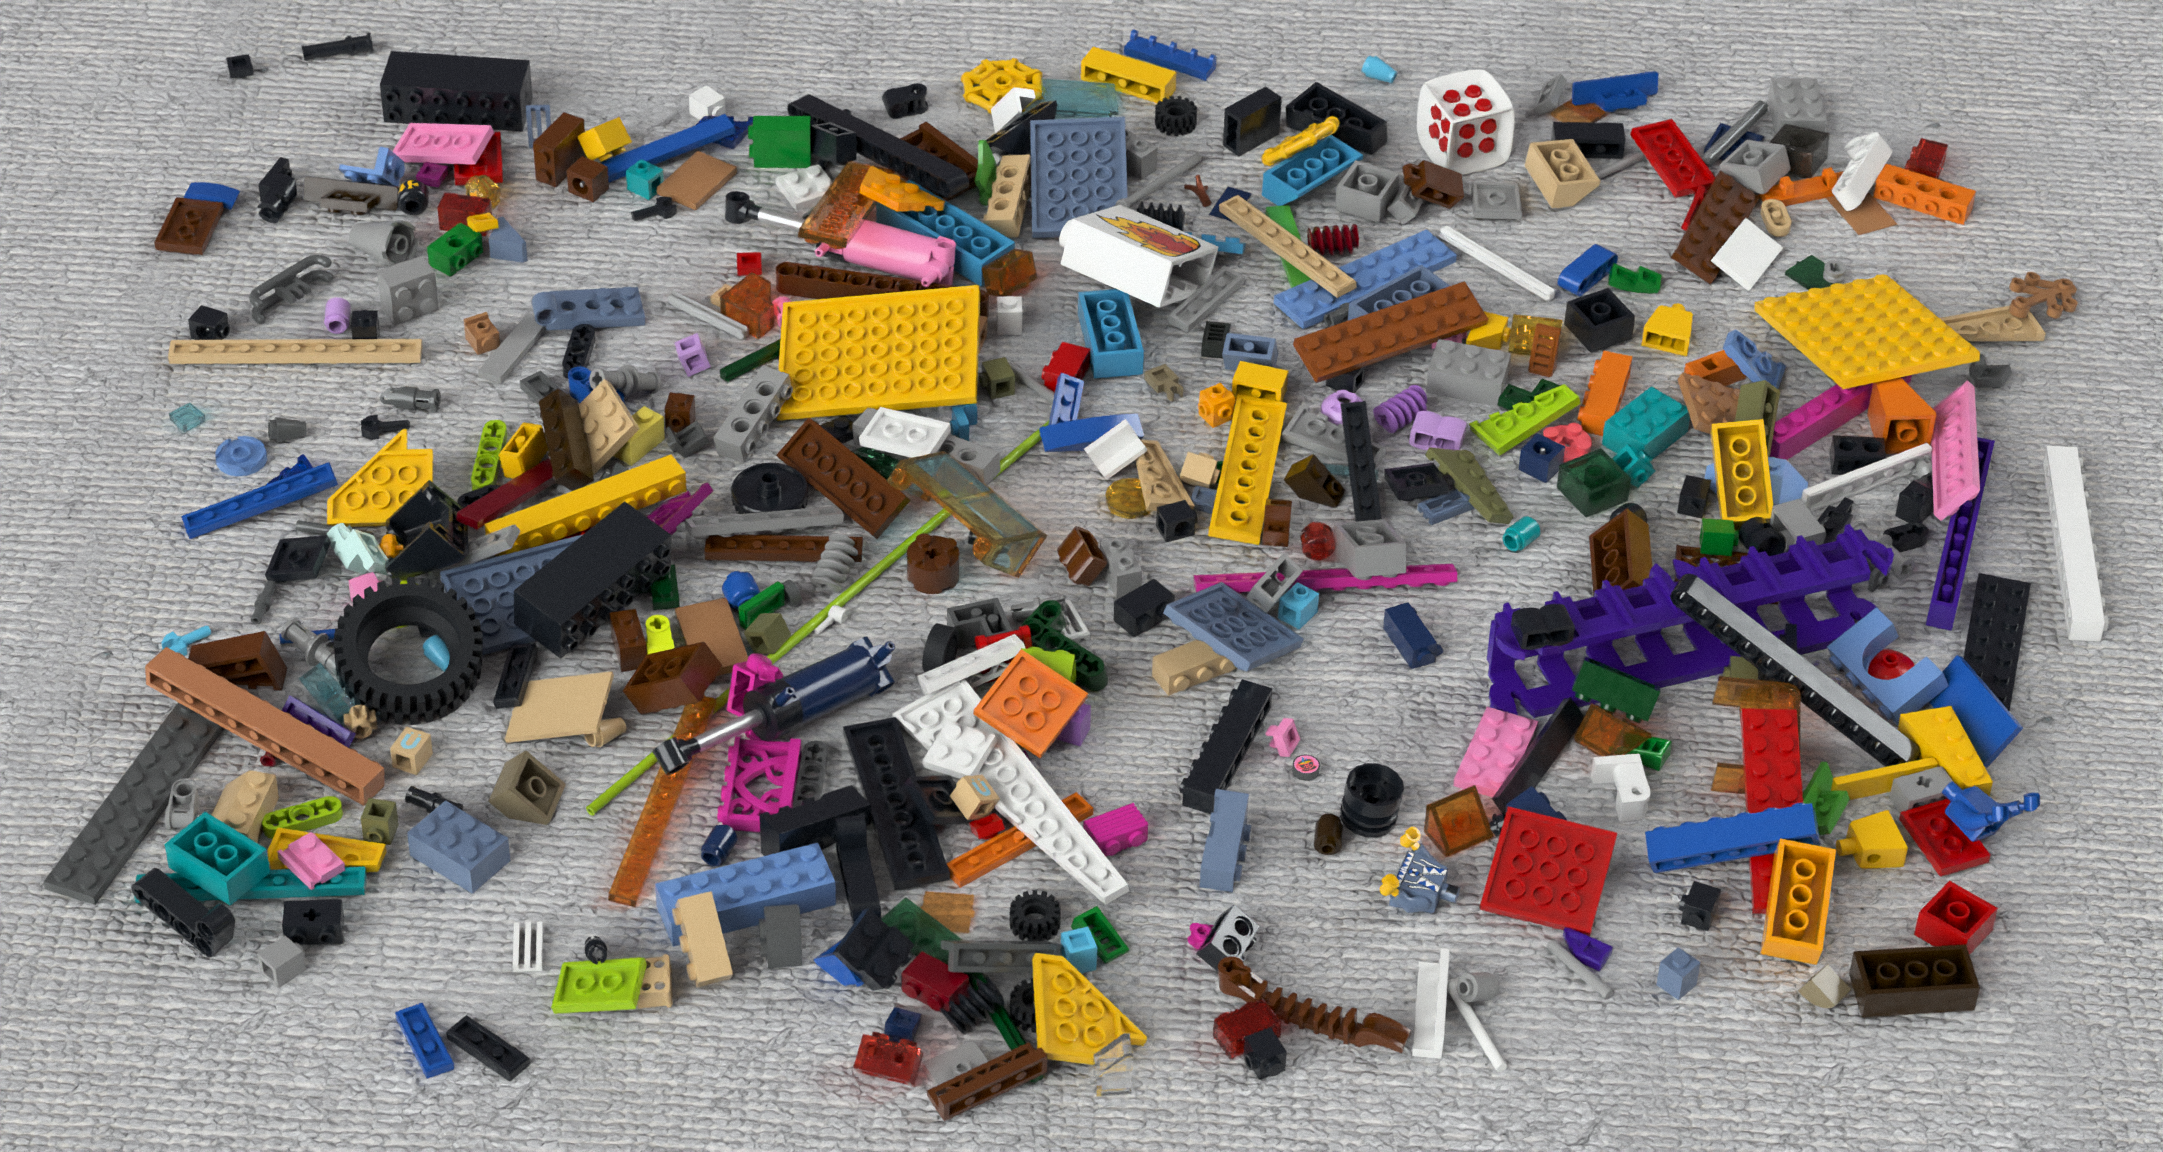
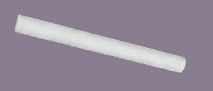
M1450 982L1447 984V991L1496 1071H1504L1507 1065L1469 1003L1459 997L1456 982Z

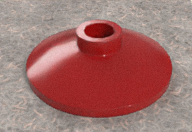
M1883 649L1870 662L1868 674L1877 679L1890 680L1900 677L1915 665L1905 654L1891 649Z

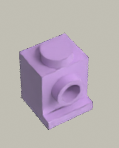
M698 333L674 342L679 360L688 377L711 368Z

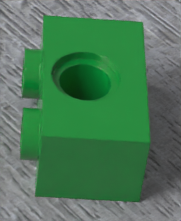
M458 223L427 246L430 266L450 277L483 253L482 233L475 232L470 227Z

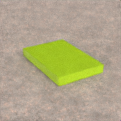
M645 958L608 959L603 963L598 961V964H594L591 961L563 962L551 1006L554 1014L636 1009L647 966Z

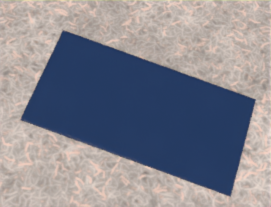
M1228 186L1209 215L1232 221L1219 211V204L1236 195L1247 201L1252 193Z

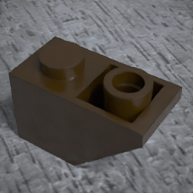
M1314 454L1292 464L1284 478L1286 484L1300 499L1332 508L1338 506L1346 491Z

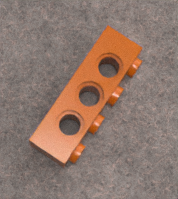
M1886 163L1876 179L1873 197L1964 225L1973 209L1976 191Z

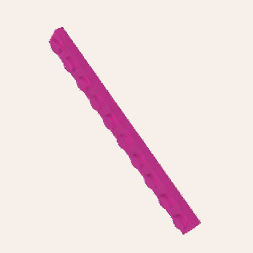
M1453 564L1406 566V573L1397 574L1396 577L1387 578L1379 575L1372 576L1369 580L1355 578L1347 568L1304 570L1288 591L1297 582L1314 591H1319L1320 588H1331L1332 590L1340 591L1345 590L1346 587L1370 589L1372 586L1380 585L1385 588H1396L1402 584L1421 587L1424 583L1446 586L1450 582H1457V570ZM1266 572L1193 575L1194 588L1196 592L1223 582L1237 593L1242 594V592L1251 591L1253 586ZM1281 573L1276 574L1280 581L1285 579Z

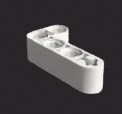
M1879 132L1855 137L1844 147L1851 161L1833 187L1832 193L1846 211L1853 210L1860 205L1892 154V149Z

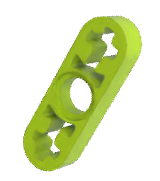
M326 796L269 812L262 820L263 833L266 837L273 839L277 828L308 831L336 823L343 815L341 801L337 797ZM302 814L310 816L308 819L304 821H299L295 819L297 816Z

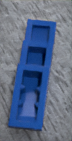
M1138 413L1091 417L1039 428L1045 452L1085 451L1084 448L1125 419L1139 439L1144 437Z

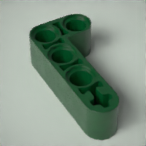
M1047 600L1040 604L1021 625H1028L1031 633L1032 647H1039L1044 651L1050 652L1064 650L1074 654L1075 660H1077L1075 661L1076 682L1091 691L1104 689L1108 684V676L1103 661L1061 634L1066 625L1061 605L1055 600Z

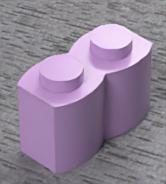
M1418 411L1411 429L1409 444L1422 450H1428L1429 447L1460 450L1465 437L1467 423L1456 417H1441L1434 412Z

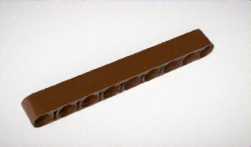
M782 262L776 266V289L779 293L812 299L959 287L932 283L929 287H924L921 281L793 262ZM980 290V316L989 317V295L984 290Z

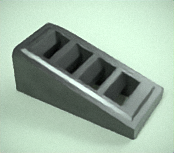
M1206 321L1201 347L1202 357L1223 359L1222 352L1226 335L1230 333L1231 323Z

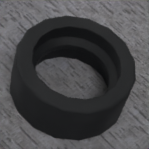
M939 623L931 628L923 652L922 668L924 672L955 660L959 642L957 628Z

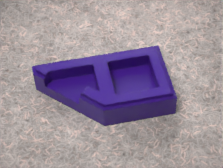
M1564 928L1563 937L1570 953L1583 965L1600 972L1611 956L1613 946L1576 930Z

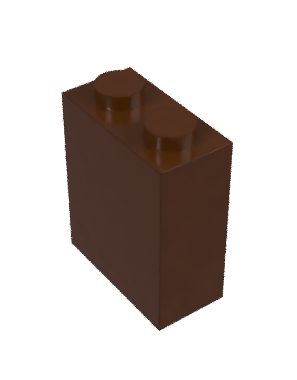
M563 112L533 142L536 181L557 187L567 177V169L580 157H587L577 138L578 135L585 132L583 118Z

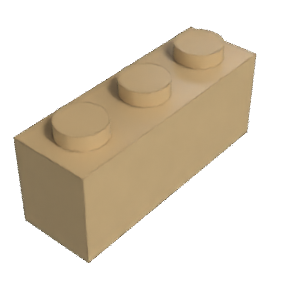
M1194 640L1154 656L1152 677L1169 696L1222 674L1229 673L1237 669V667L1225 656L1215 653L1212 647L1205 642Z
M712 891L678 899L675 904L676 908L672 909L675 925L681 926L683 936H679L682 952L688 953L690 963L686 964L690 981L694 980L697 988L730 980L733 972Z

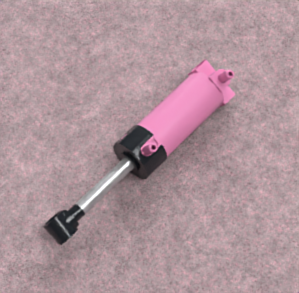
M733 191L726 195L725 220L730 223L742 224L753 219L817 237L815 250L817 257L824 256L903 278L921 281L924 287H929L932 283L953 286L956 243L949 238L941 236L937 239L862 219L859 216L834 209L828 210L823 216L821 223L757 206L754 201L750 200L749 195L744 192Z

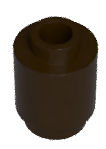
M1324 814L1316 822L1314 848L1323 855H1334L1341 850L1343 824L1338 816Z

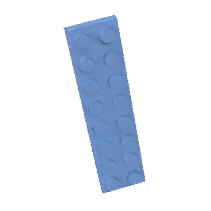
M1426 229L1339 267L1340 270L1353 278L1357 285L1356 289L1339 298L1311 279L1274 295L1273 303L1297 325L1305 329L1324 321V315L1338 309L1341 304L1350 303L1420 265H1423L1431 272L1456 262L1457 254Z

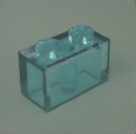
M320 662L299 678L324 713L339 724L343 723V715L349 714V710L355 705Z

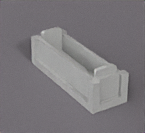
M1417 159L1412 164L1418 165L1422 161L1420 159ZM1403 179L1392 204L1387 207V210L1397 220H1401L1402 224H1405L1417 215L1424 199L1412 196L1411 187L1405 185Z

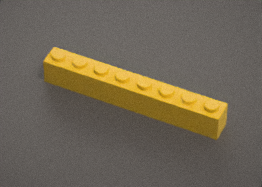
M670 454L484 524L485 535L511 525H516L520 529V533L512 548L495 554L496 557L548 544L595 526L624 501L636 510L686 492V472Z

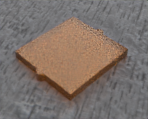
M1572 99L1554 109L1550 115L1561 122L1595 123L1604 118L1606 112L1595 106L1594 103L1574 105L1572 104Z
M925 891L923 906L920 907V929L969 933L971 918L974 917V895Z

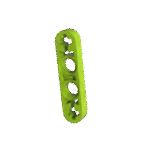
M501 420L488 421L483 427L471 475L472 491L487 485H496L501 465L498 454L504 448L507 440L506 424ZM488 447H496V448H497L496 450H493V451L485 450V449L488 448ZM484 464H492V465H493L492 467H489V468H483V467H481V466L484 465Z

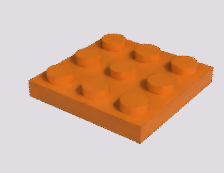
M1021 649L975 707L973 714L1041 759L1086 701L1088 693Z

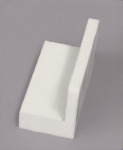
M1014 87L991 109L995 133L1012 123L1022 113V110L1035 99L1034 90Z
M1126 419L1084 448L1105 479H1109L1147 452V448Z

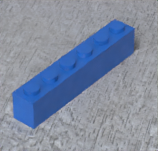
M1796 803L1791 807L1781 809L1767 808L1763 812L1752 814L1743 812L1728 818L1713 817L1705 822H1685L1680 826L1670 828L1661 826L1654 828L1652 831L1645 832L1648 860L1653 873L1775 853L1780 839L1816 846L1820 845L1817 817L1812 803Z

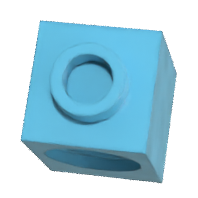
M1089 927L1061 933L1060 956L1066 958L1081 974L1095 971L1097 968V945Z

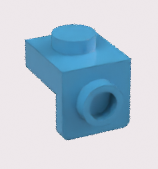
M976 403L952 406V420L949 422L952 436L956 435L958 438L969 441V426L977 424Z

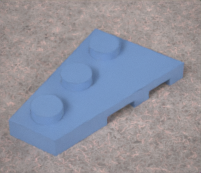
M1736 329L1729 332L1723 346L1726 355L1732 358L1739 366L1741 372L1752 382L1766 380L1779 389L1786 365L1782 362L1776 364L1771 360V354L1766 351L1761 353L1757 350L1756 344Z

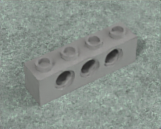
M762 365L714 436L717 454L743 463L745 462L749 454L754 452L761 436L767 433L768 426L773 418L779 415L783 403L791 397L793 387L791 386L789 374Z

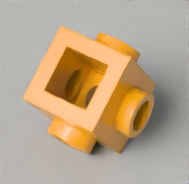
M1221 383L1200 391L1199 415L1212 428L1231 421L1234 413V394Z

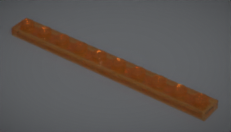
M704 696L696 704H686L672 738L676 737L677 740L683 739L686 741L706 732L715 710L717 699ZM697 754L692 756V760L687 766L668 776L660 766L609 891L608 901L636 907Z

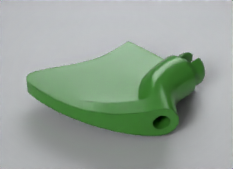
M979 140L978 168L975 183L980 190L979 202L984 206H988V199L992 197V183L997 178V164L986 140Z

